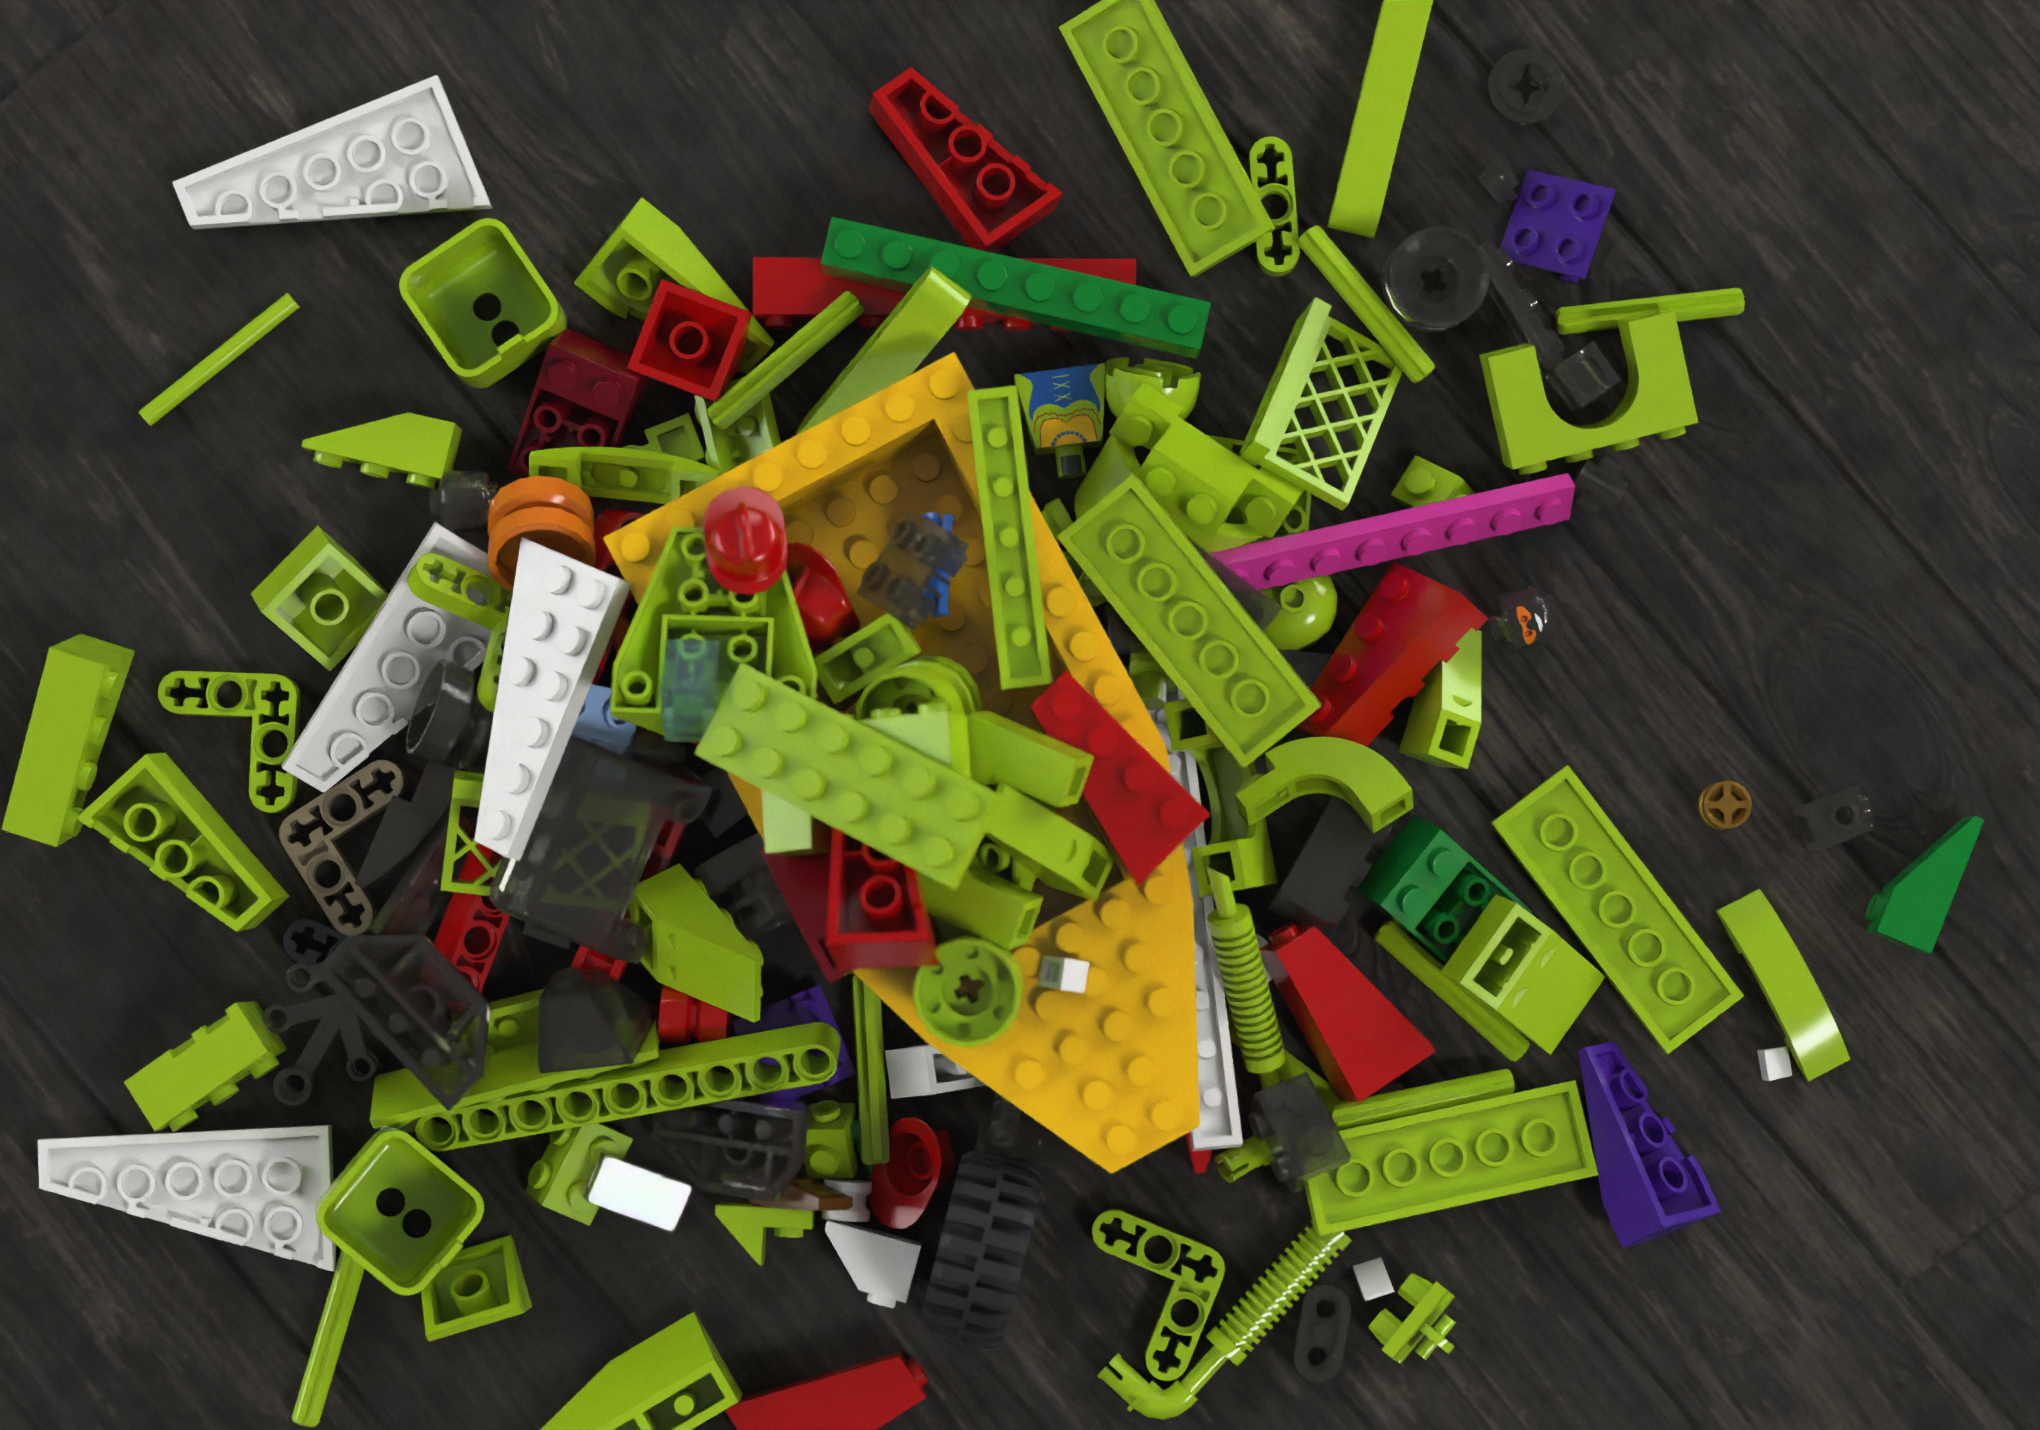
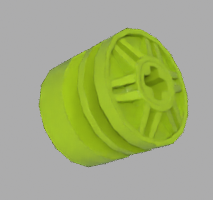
M929 654L911 658L869 684L857 702L855 721L871 719V711L878 709H900L902 715L918 714L919 705L932 703L949 704V711L968 716V713L983 711V703L978 685L964 667L950 658Z
M971 932L949 936L937 944L936 950L940 966H921L916 974L913 998L918 1017L931 1034L947 1044L974 1047L990 1043L1007 1031L1018 1013L1024 986L1019 961L1010 949ZM968 974L971 980H982L983 984L979 987L977 998H972L969 992L961 994L958 991L963 982L962 975Z

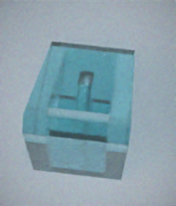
M668 639L661 684L665 741L700 742L718 708L719 641Z

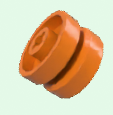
M533 476L522 478L502 487L490 501L488 511V566L493 578L506 590L513 592L521 537L594 567L596 559L593 533L595 527L594 510L590 498L577 485L556 477Z

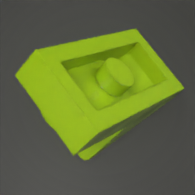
M894 609L814 658V663L817 669V677L833 703L837 704L871 684L881 675L919 654L922 650L897 609Z
M719 1202L715 1208L717 1218L760 1266L765 1261L766 1227L774 1228V1236L798 1238L803 1237V1229H813L815 1226V1210L753 1206L751 1203Z

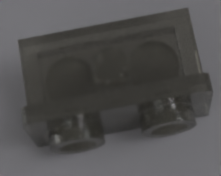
M1307 1072L1254 1094L1250 1109L1251 1113H1248L1249 1125L1259 1141L1265 1140L1272 1154L1269 1160L1276 1178L1281 1183L1286 1181L1293 1194L1303 1189L1306 1180L1349 1162L1351 1154Z

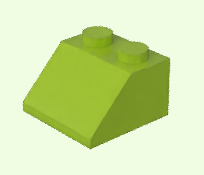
M317 525L257 586L251 595L260 611L326 669L331 671L361 640L389 593L351 554Z

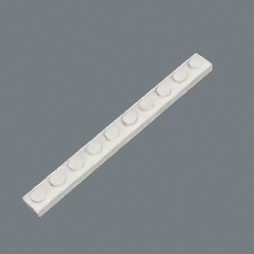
M1177 686L1175 692L1166 693V703L1187 699ZM1164 707L1157 710L1147 709L1166 744L1171 775L1201 804L1196 759L1187 751L1172 752ZM1201 823L1183 841L1193 897L1200 1126L1190 1131L1192 1151L1241 1147L1243 1144L1224 986L1207 923V916L1214 910L1213 896L1200 897L1191 848L1206 846L1204 823Z

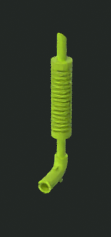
M1206 866L1216 904V909L1207 916L1211 939L1216 952L1227 1001L1229 1002V1009L1244 1068L1248 1072L1259 1074L1266 1101L1262 1106L1265 1117L1263 1127L1253 1132L1254 1136L1244 1140L1241 1147H1233L1215 1156V1162L1219 1164L1216 1167L1224 1180L1232 1183L1254 1168L1261 1165L1267 1166L1269 1163L1274 1162V1156L1282 1151L1290 1138L1293 1127V1113L1290 1100L1284 1098L1277 1070L1285 1063L1287 1058L1265 968L1263 967V960L1261 959L1250 908L1247 905L1235 903L1229 876Z
M1306 1225L1304 1227V1230L1307 1231L1306 1234L1303 1235L1300 1232L1297 1235L1300 1240L1298 1242L1295 1240L1291 1242L1294 1247L1292 1249L1288 1247L1284 1249L1287 1253L1284 1257L1280 1254L1278 1258L1281 1261L1278 1264L1275 1261L1271 1264L1274 1269L1271 1271L1267 1268L1264 1271L1267 1277L1260 1276L1258 1280L1261 1283L1257 1285L1254 1282L1252 1285L1255 1290L1253 1292L1249 1290L1245 1292L1248 1296L1245 1300L1241 1297L1238 1300L1241 1305L1238 1307L1234 1304L1232 1307L1235 1312L1232 1314L1228 1311L1225 1314L1228 1317L1227 1321L1221 1319L1219 1323L1222 1326L1220 1328L1214 1326L1206 1335V1338L1214 1346L1181 1382L1176 1379L1165 1390L1153 1380L1148 1383L1119 1353L1113 1357L1109 1364L1123 1378H1119L1107 1365L1097 1377L1107 1383L1129 1404L1127 1408L1129 1412L1135 1409L1146 1417L1161 1420L1181 1415L1198 1400L1195 1395L1228 1359L1236 1366L1241 1364L1248 1356L1245 1351L1248 1349L1251 1352L1254 1349L1251 1344L1253 1342L1257 1345L1260 1343L1257 1337L1259 1335L1263 1337L1267 1335L1264 1330L1266 1328L1271 1330L1274 1327L1271 1322L1273 1320L1276 1323L1280 1321L1277 1315L1281 1313L1284 1316L1287 1313L1284 1308L1286 1306L1289 1308L1293 1306L1290 1301L1292 1299L1295 1301L1300 1299L1297 1293L1300 1291L1304 1294L1306 1290L1303 1287L1306 1284L1309 1287L1313 1284L1310 1279L1312 1277L1316 1280L1319 1278L1316 1272L1320 1270L1323 1273L1326 1270L1323 1265L1325 1263L1328 1265L1332 1263L1329 1258L1332 1255L1335 1258L1339 1256L1336 1250L1339 1248L1343 1251L1352 1240L1344 1231L1316 1237L1314 1226L1309 1228Z

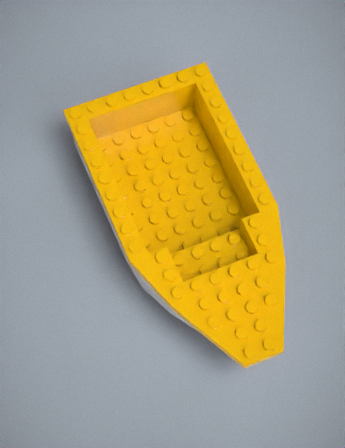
M955 352L603 537L625 581L632 583L630 590L639 605L673 527L703 528L707 507L715 497L726 490L737 487H751L770 494L780 506L784 518L786 543L801 542L810 545L822 553L834 566L842 581L850 604L860 620V630L888 612L897 609L922 652L912 658L929 654L950 658L964 667L978 685L983 703V711H991L1044 734L1031 713L1030 706L1050 686L1002 691L967 399V391L975 389ZM1029 491L1052 684L1067 670L1171 774L1167 748L1163 738ZM939 513L938 518H942L943 513L954 516L951 559L955 560V572L950 573L949 616L932 617V613H929L928 617L917 615L920 571L916 570V558L921 557L922 514ZM838 637L830 645L821 648L817 653L813 654V659L846 638ZM817 677L816 701L841 714H846L853 706L857 705L866 687L834 704ZM727 771L764 841L762 789ZM1080 795L1077 804L1064 807L1056 806L1055 814L1095 837L1116 855V858L1096 901L1047 886L1036 877L1031 891L1044 898L1027 944L1010 949L1020 963L1024 986L1018 1013L1007 1031L990 1043L974 1047L947 1044L931 1034L917 1015L913 992L916 974L921 966L860 968L853 971V973L929 1045L1112 1174L1200 1126L1193 897L1183 842L1136 888L1091 810ZM929 915L935 945H937L941 941L937 934V926ZM1043 955L1090 962L1085 993L1038 986ZM968 974L962 975L963 982L958 991L961 994L969 992L972 998H977L979 987L983 984L982 980H971Z

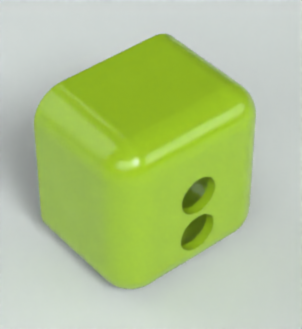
M484 218L474 222L407 267L400 278V293L448 366L464 383L474 388H486L493 385L548 348L549 343L565 330L567 326V318L563 308L507 226L493 218ZM486 294L496 296L501 302L499 316L491 321L480 320L474 312L475 302L479 297ZM505 321L516 324L520 334H517L501 346H497L492 337L494 328L499 323Z
M388 1127L377 1131L320 1197L315 1208V1218L321 1232L390 1290L407 1296L422 1291L442 1267L445 1268L463 1247L462 1243L483 1217L484 1202L475 1188L407 1132L399 1128ZM386 1188L400 1190L405 1198L403 1210L395 1216L381 1214L376 1206L377 1196ZM414 1209L425 1211L431 1219L429 1231L419 1238L408 1236L402 1227L404 1216Z

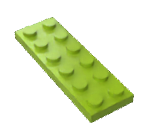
M1101 0L1059 27L1190 277L1198 276L1276 230L1154 0Z
M1136 474L1130 475L1057 536L1059 541L1243 769L1322 706Z
M743 663L740 664L694 753L954 890L957 889L1003 799V796Z
M1568 765L1564 766L1489 823L1664 1054L1672 1052L1744 997L1743 993Z
M1576 1080L1294 1141L1316 1237L1598 1175Z

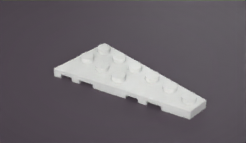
M437 75L172 182L188 223L193 229L493 209L443 85Z
M434 522L281 765L282 769L323 793L365 760L369 753L392 734L395 735L405 727L408 721L421 710L434 703L479 666L485 659L492 630L422 601L411 592L408 586L407 576L421 556L429 553L442 555L493 577L488 566V554L437 522ZM430 574L432 582H434V575ZM454 584V586L452 587L451 591L454 592L455 588H456L458 585H457V584ZM466 589V594L472 602L478 605H487V601L482 593L475 589ZM499 603L495 608L497 611L501 606V603Z
M521 537L474 839V841L507 858L518 861L522 857L632 583Z
M332 1125L38 1140L39 1189L92 1204H100L127 1212V1214L150 1218L170 1224L173 1227L240 1246L245 1245L270 1252L286 1259L302 1261L332 1272L336 1269V1245L321 1232L315 1218V1208L318 1200L334 1182Z

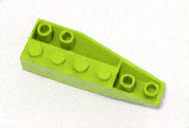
M693 1311L612 1359L540 1430H692L739 1402L743 1394L696 1312Z

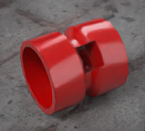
M663 984L658 1023L659 1043L687 1045L692 1038H697L699 1043L730 1038L732 1013Z

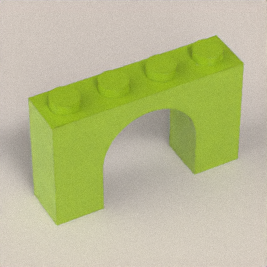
M1661 308L1617 320L1628 368V385L1618 407L1604 419L1592 424H1568L1552 410L1545 395L1534 345L1523 343L1479 354L1504 466L1513 470L1518 469L1520 475L1535 473L1547 469L1546 461L1564 457L1565 463L1578 462L1592 458L1594 456L1593 449L1610 445L1611 451L1626 450L1639 446L1638 438L1656 434L1659 440L1669 439L1685 434V426L1698 423L1675 311Z
M1188 699L1163 703L1172 752L1187 751L1194 756L1202 771L1209 795L1212 816L1210 842L1206 846L1191 848L1200 897L1213 895L1206 866L1229 876L1233 892L1278 883L1265 817L1249 827L1238 813L1235 793L1239 792L1241 785L1247 779L1257 774L1255 762L1252 761L1243 769Z
M932 703L919 705L918 714L902 715L900 709H878L871 711V719L857 720L858 723L971 780L968 718L966 715L949 711V704ZM843 714V715H845V716H847V717H849V718H851V719L854 720V715H852V714ZM762 790L765 853L784 857L831 853V825Z
M991 711L968 713L972 781L988 789L996 784L1003 783L1057 807L1078 803L1094 759L1093 755ZM976 854L971 859L956 890L919 872L929 914L1007 949L1028 943L1044 898L1043 896L996 876L984 867Z

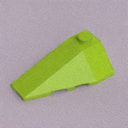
M642 197L574 282L575 285L609 312L624 319L632 315L643 321L646 320L661 279L749 311L680 227ZM751 315L742 364L738 370L745 374H748L775 343L753 315Z

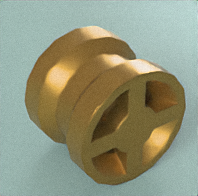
M1733 781L1710 784L1703 789L1697 801L1698 815L1703 823L1712 829L1718 830L1738 827L1744 823L1750 815L1752 807L1750 795L1745 787Z

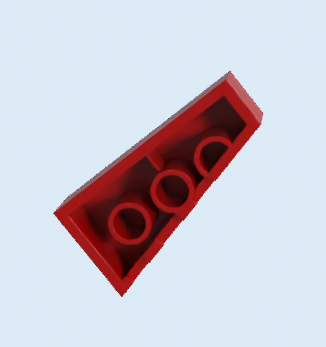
M910 67L872 94L869 112L969 247L994 253L1057 208L1063 193L1050 182L1049 184L1044 182L1030 170V165L1018 155L1014 157L993 139V135L980 124L977 126L958 110L959 106Z
M1393 561L1310 689L1322 706L1298 724L1296 728L1308 738H1341L1367 747L1394 718L1392 710L1403 699L1409 696L1414 698L1425 686L1421 680L1441 659L1447 663L1459 650L1455 644L1471 627L1477 631L1488 618L1460 592Z
M1067 670L1030 706L1031 713L1045 735L1094 756L1081 796L1136 888L1211 815Z
M832 827L826 945L837 968L940 966L919 872Z

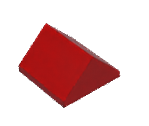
M661 279L627 369L707 400L717 402L741 367L752 313Z

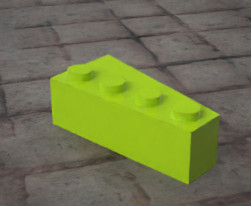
M79 634L49 647L1 830L54 847H58L79 834L83 823L76 818L85 810L82 807L87 792L91 789L96 778L97 763L135 653L134 650L84 634Z
M166 753L145 754L76 818L87 827L94 828L110 839L109 842L124 853H130L150 868L149 870L164 881L168 880L181 889L189 899L236 932L257 927L290 897Z

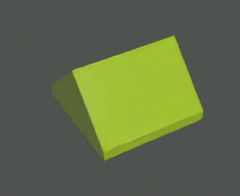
M511 1235L460 1250L445 1268L442 1267L430 1283L421 1291L425 1333L429 1342L523 1314L532 1307Z

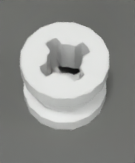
M824 1179L825 1185L853 1197V1207H849V1210L822 1211V1219L850 1222L870 1221V1210L866 1207V1196L872 1192L871 1181Z

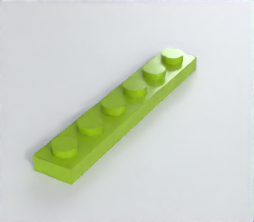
M1017 385L967 391L1002 691L1050 686L1052 685Z

